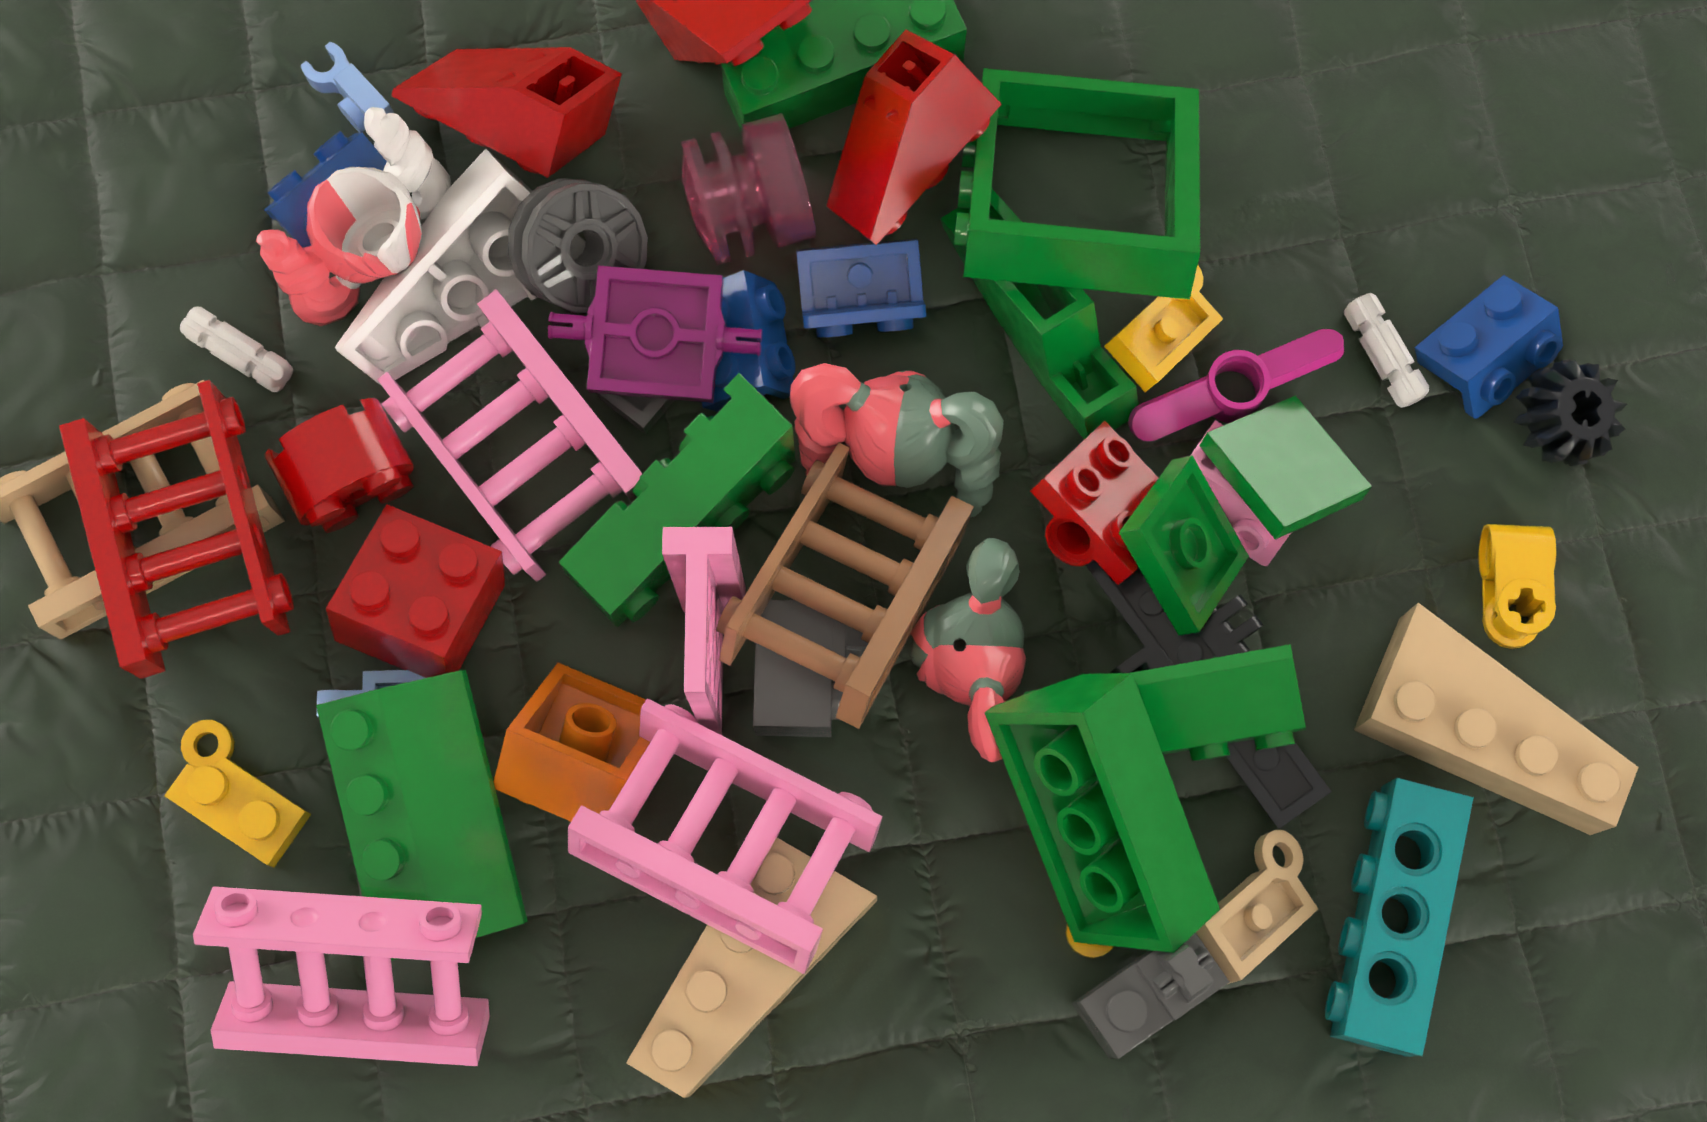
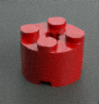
M361 399L360 401L365 411L351 415L348 414L344 405L322 412L280 437L279 441L284 448L280 454L271 449L266 451L265 459L301 525H311L312 527L321 525L325 533L334 532L351 524L359 517L355 509L356 507L375 497L379 499L381 504L388 503L405 495L414 487L409 478V475L414 470V465L378 399Z

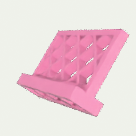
M663 527L662 555L683 612H685L684 693L698 724L722 735L723 662L719 661L723 634L717 632L716 628L729 600L733 596L742 600L746 594V586L733 528Z

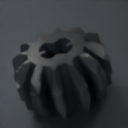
M1570 359L1554 363L1550 369L1544 368L1533 373L1529 377L1531 387L1522 390L1516 396L1527 409V412L1519 415L1514 423L1522 426L1528 425L1530 434L1523 446L1530 448L1541 446L1542 461L1550 463L1563 461L1565 465L1569 464V466L1586 464L1589 459L1604 456L1608 451L1612 450L1610 438L1617 437L1626 430L1615 418V413L1622 411L1627 403L1619 400L1614 401L1611 395L1618 380L1610 378L1600 380L1599 364L1586 363L1578 365L1576 360L1571 361Z

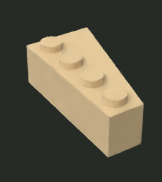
M1417 603L1399 618L1354 728V731L1589 835L1617 826L1639 768L1420 603Z
M776 838L750 884L754 894L776 905L779 902H787L811 857L781 839ZM836 871L833 872L810 915L814 920L813 924L823 928L817 952L805 974L707 925L626 1063L681 1097H690L749 1036L757 1025L781 1003L803 977L823 959L849 929L877 902V895Z

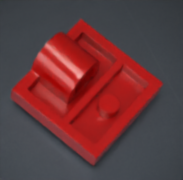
M1106 421L1090 433L1030 492L1054 516L1046 526L1045 531L1047 545L1052 553L1062 562L1071 566H1084L1095 560L1112 580L1119 585L1138 568L1119 531L1152 488L1158 477L1133 451L1130 444L1120 437Z

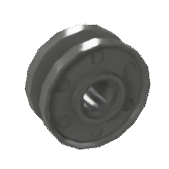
M558 178L536 187L518 205L508 231V256L516 278L532 295L573 313H587L595 297L598 265L644 269L647 261L648 237L640 213L625 195L602 184L591 183L587 180ZM582 231L586 239L585 248L578 258L572 259L570 244L572 239Z

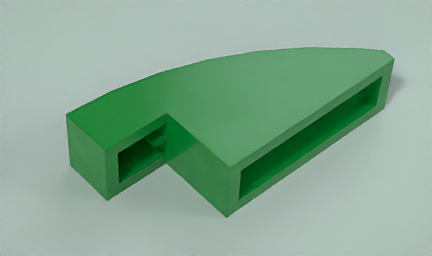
M991 189L989 219L1022 222L998 194ZM956 208L943 216L941 222L964 264L966 246L954 245L957 212L969 213V209ZM972 278L1019 354L1083 439L1104 421L1113 430L1128 422L1130 413L1139 405L1136 385L1101 347L1094 301L1083 289Z

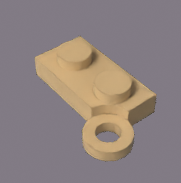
M1273 830L1259 837L1254 849L1255 862L1259 871L1252 873L1218 903L1220 910L1196 932L1230 981L1229 983L1240 981L1246 977L1318 910V907L1297 877L1302 870L1304 861L1302 849L1298 841L1284 830ZM1274 846L1279 847L1283 851L1285 856L1283 867L1279 866L1273 858L1272 851Z

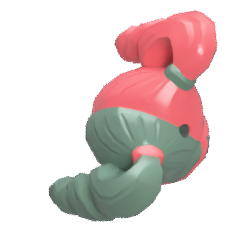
M823 363L801 370L792 382L790 403L797 417L794 421L795 431L799 442L800 463L806 469V476L816 460L826 464L838 442H845L846 446L850 447L849 455L862 473L868 479L881 486L910 488L924 484L941 471L948 462L956 467L954 485L957 489L956 498L974 506L971 517L979 514L982 511V506L992 499V482L999 477L1001 452L998 446L1002 440L1004 422L993 401L976 392L955 393L946 398L942 390L925 375L908 370L898 371L885 377H878L862 383L847 368ZM846 404V407L843 410L839 405ZM955 424L960 427L958 430H956Z
M987 538L975 547L966 564L971 592L945 604L938 605L920 617L910 633L912 636L910 656L912 657L913 664L920 668L916 673L919 681L925 682L926 686L939 694L946 695L955 702L970 706L967 714L970 741L982 758L994 763L1002 760V756L984 712L992 706L1005 702L1014 694L1023 677L1026 656L1023 649L1024 627L1021 619L1015 610L1002 598L1018 580L1020 573L1019 563L1015 551L1011 549L1007 542L996 538ZM958 640L966 642V648L963 651H956L955 643Z

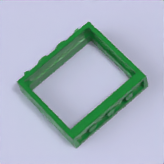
M983 68L982 84L1002 105L990 117V123L985 132L979 138L967 143L963 147L961 167L973 168V171L961 170L957 208L969 209V213L957 212L954 245L966 246L963 277L1190 299L1200 257L1199 89ZM997 125L1166 141L1165 236L989 219Z

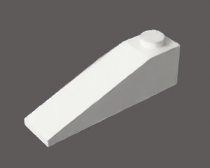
M485 149L445 192L422 224V237L417 257L406 270L396 275L384 277L335 346L337 352L378 384L380 383L377 379L386 372L396 380L446 351L449 342L479 325L481 328L486 325L489 320L477 303L497 289L510 307L527 297L531 301L537 298L516 278L508 256L509 226L518 205L533 190L490 151ZM578 234L572 239L570 244L572 259L578 258L585 248L586 241Z

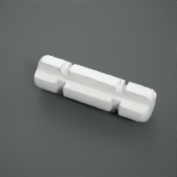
M1368 293L1350 302L1344 310V315L1355 332L1361 331L1363 336L1359 338V341L1381 379H1389L1391 386L1387 389L1396 405L1401 408L1410 406L1426 396L1429 392V385L1419 369L1413 371L1410 364L1415 361L1391 320H1383L1381 315L1386 312L1377 296L1373 293Z
M193 307L180 324V331L187 339L201 348L205 347L210 350L212 355L247 377L252 376L257 380V383L271 392L281 391L293 374V368L287 360L273 351L268 352L263 348V345L225 321L217 320V316L202 307Z

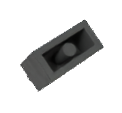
M770 600L761 614V617L846 658L850 653L861 657L868 645L867 642L861 640L863 633L795 600ZM756 643L753 728L756 736L831 737L832 720H840L835 717L843 693L834 689L835 682Z
M1195 932L1174 953L1146 951L1078 998L1072 1005L1109 1059H1119L1230 981Z

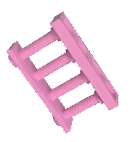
M496 289L477 303L489 322L480 328L484 334L408 392H405L388 372L377 380L390 396L382 403V406L404 433L412 427L416 429L500 538L491 547L502 551L504 565L513 575L524 569L528 575L538 582L547 574L531 554L608 494L615 498L623 491L629 500L633 502L637 498L633 494V489L639 481L642 472ZM513 351L526 367L517 374L520 381L444 439H441L421 412L496 355L500 354L504 358ZM547 398H550L563 414L553 421L557 427L478 486L458 459L534 400L541 404ZM586 444L600 461L591 468L594 474L515 534L494 506L568 449L573 447L577 451Z
M647 698L641 708L639 736L650 741V744L609 811L603 810L598 814L581 805L568 826V853L805 974L817 952L823 928L813 924L814 920L810 915L848 844L851 843L870 852L883 816L873 812L871 806L865 800L848 792L837 794L698 724L696 718L687 710L672 704L662 706ZM675 754L707 770L708 773L668 841H660L657 844L635 833L632 823ZM733 783L766 800V803L727 872L720 871L718 874H715L694 863L691 853ZM792 813L826 831L787 902H779L776 905L754 894L750 884L789 814Z
M212 887L193 933L194 944L228 947L234 981H229L211 1027L214 1049L478 1066L490 1018L489 1000L485 998L461 997L458 962L469 963L482 916L481 904ZM257 949L295 951L300 986L263 984ZM324 953L363 956L367 990L329 988ZM391 958L429 960L433 995L396 993L394 991Z

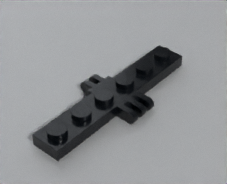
M1095 560L1085 565L1145 646L1110 673H1132L1137 670L1144 671L1249 652L1250 649L1243 640L1263 626L1257 615L1249 618L1235 629L1228 621L1248 606V603L1240 594L1221 608L1216 606L1200 632L1178 636L1139 567L1132 575L1117 585ZM1254 739L1228 743L1230 755L1226 756V758L1279 829L1332 792L1296 742L1293 745L1257 751Z

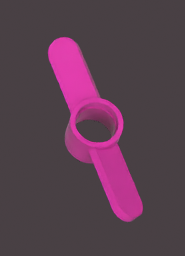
M1321 329L1258 356L1245 350L1225 352L1213 362L1207 376L1136 406L1130 413L1128 420L1130 431L1143 441H1154L1211 416L1219 421L1231 423L1255 413L1270 389L1340 359L1344 353L1343 336L1332 329ZM1226 371H1234L1245 375L1255 388V399L1245 403H1236L1226 399L1216 387L1215 376Z

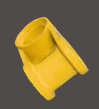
M1486 524L1481 532L1478 555L1479 571L1482 578V622L1484 630L1488 637L1501 647L1509 649L1521 648L1532 642L1539 632L1546 629L1555 616L1554 569L1556 562V538L1554 530L1551 527ZM1512 604L1516 605L1517 612L1509 611L1508 608ZM1520 616H1526L1529 620L1525 624L1521 623Z

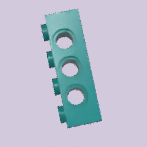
M1395 778L1381 786L1380 792L1373 791L1364 819V827L1372 830L1368 854L1361 853L1359 855L1351 882L1352 891L1359 893L1355 917H1347L1345 919L1338 944L1339 955L1346 957L1341 982L1333 981L1325 1006V1019L1333 1021L1330 1037L1405 1057L1423 1056L1474 797L1400 778ZM1399 836L1409 837L1418 845L1421 852V860L1416 869L1405 867L1397 859L1395 844ZM1388 898L1398 900L1407 910L1408 924L1401 934L1390 930L1383 921L1382 907ZM1377 961L1388 965L1395 975L1396 984L1394 991L1387 998L1377 995L1369 983V971Z

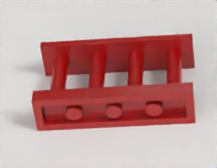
M210 380L197 383L204 412L117 439H113L110 434L103 435L85 418L59 425L119 666L140 679L166 671L161 651L168 649V642L259 614L261 623L278 636L291 632L285 612L294 609L292 595L282 573L275 575L237 437V435L246 432L244 419L233 396L226 398ZM204 438H212L220 470L131 498L125 493L120 494L115 472L122 471L123 463ZM227 495L236 529L144 557L140 552L135 553L130 531L137 529V522ZM243 554L252 589L163 617H159L156 612L151 613L146 591L153 588L154 581Z

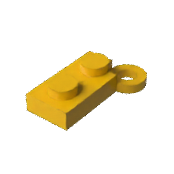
M1199 265L1197 266L1190 299L1157 296L1104 345L1144 392L1158 383L1223 320L1221 315L1199 292L1203 286V274Z
M201 720L192 724L185 731L181 740V752L189 764H186L164 796L266 865L274 868L307 822L311 813L230 760L234 752V738L231 731L225 725L214 720ZM214 734L218 739L216 752L211 756L202 757L197 750L199 739L204 735Z

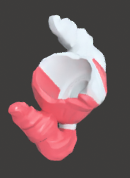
M369 108L365 113L364 127L366 133L375 141L374 147L387 161L384 170L367 167H347L335 171L327 180L315 186L307 204L306 231L311 246L303 248L296 239L287 237L285 232L280 230H263L257 236L256 242L261 246V257L269 270L273 272L281 290L289 295L293 311L303 322L324 326L344 319L358 304L362 283L396 275L406 270L417 257L422 237L421 224L425 222L442 196L451 187L450 175L440 162L433 158L432 149L419 133L409 130L407 124L398 114L385 113L383 108ZM330 272L336 275L334 277L329 278Z

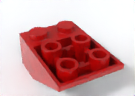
M635 0L674 60L696 61L698 64L712 62L718 65L731 61L733 66L740 65L762 50L764 44L760 38L778 25L781 30L792 27L812 11V7L808 3L811 0Z
M905 29L864 77L826 207L877 245L884 236L892 234L903 224L907 217V210L923 192L934 187L944 178L948 171L949 163L967 143L979 138L985 132L990 123V117L1002 104L955 54Z
M571 47L456 49L394 87L392 97L413 107L419 115L428 119L438 120L465 134L466 138L472 143L489 147L516 161L522 169L549 178L606 134L622 73Z

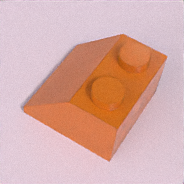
M557 663L506 729L493 781L495 789L570 822L581 805L598 814L603 810L609 811L650 744V741L639 736L641 708L646 699L566 665Z

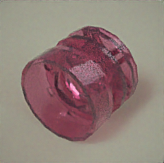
M781 113L742 124L741 135L744 152L732 156L726 140L720 131L709 133L715 161L704 163L696 138L680 142L683 153L681 180L697 235L700 236L711 251L716 266L731 262L725 236L728 233L736 231L745 257L755 255L753 226L763 223L777 248L816 237L813 212L803 173L787 123Z

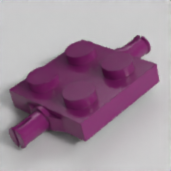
M598 265L595 297L587 311V316L550 312L548 320L551 325H548L549 339L585 340L589 355L587 390L590 393L713 403L716 369L723 357V352L757 354V356H760L762 348L760 343L762 342V329L726 327L721 311L724 287L722 275Z

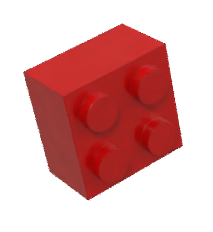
M386 504L326 607L334 641L403 670L412 671L425 678L459 671L505 587L502 551Z

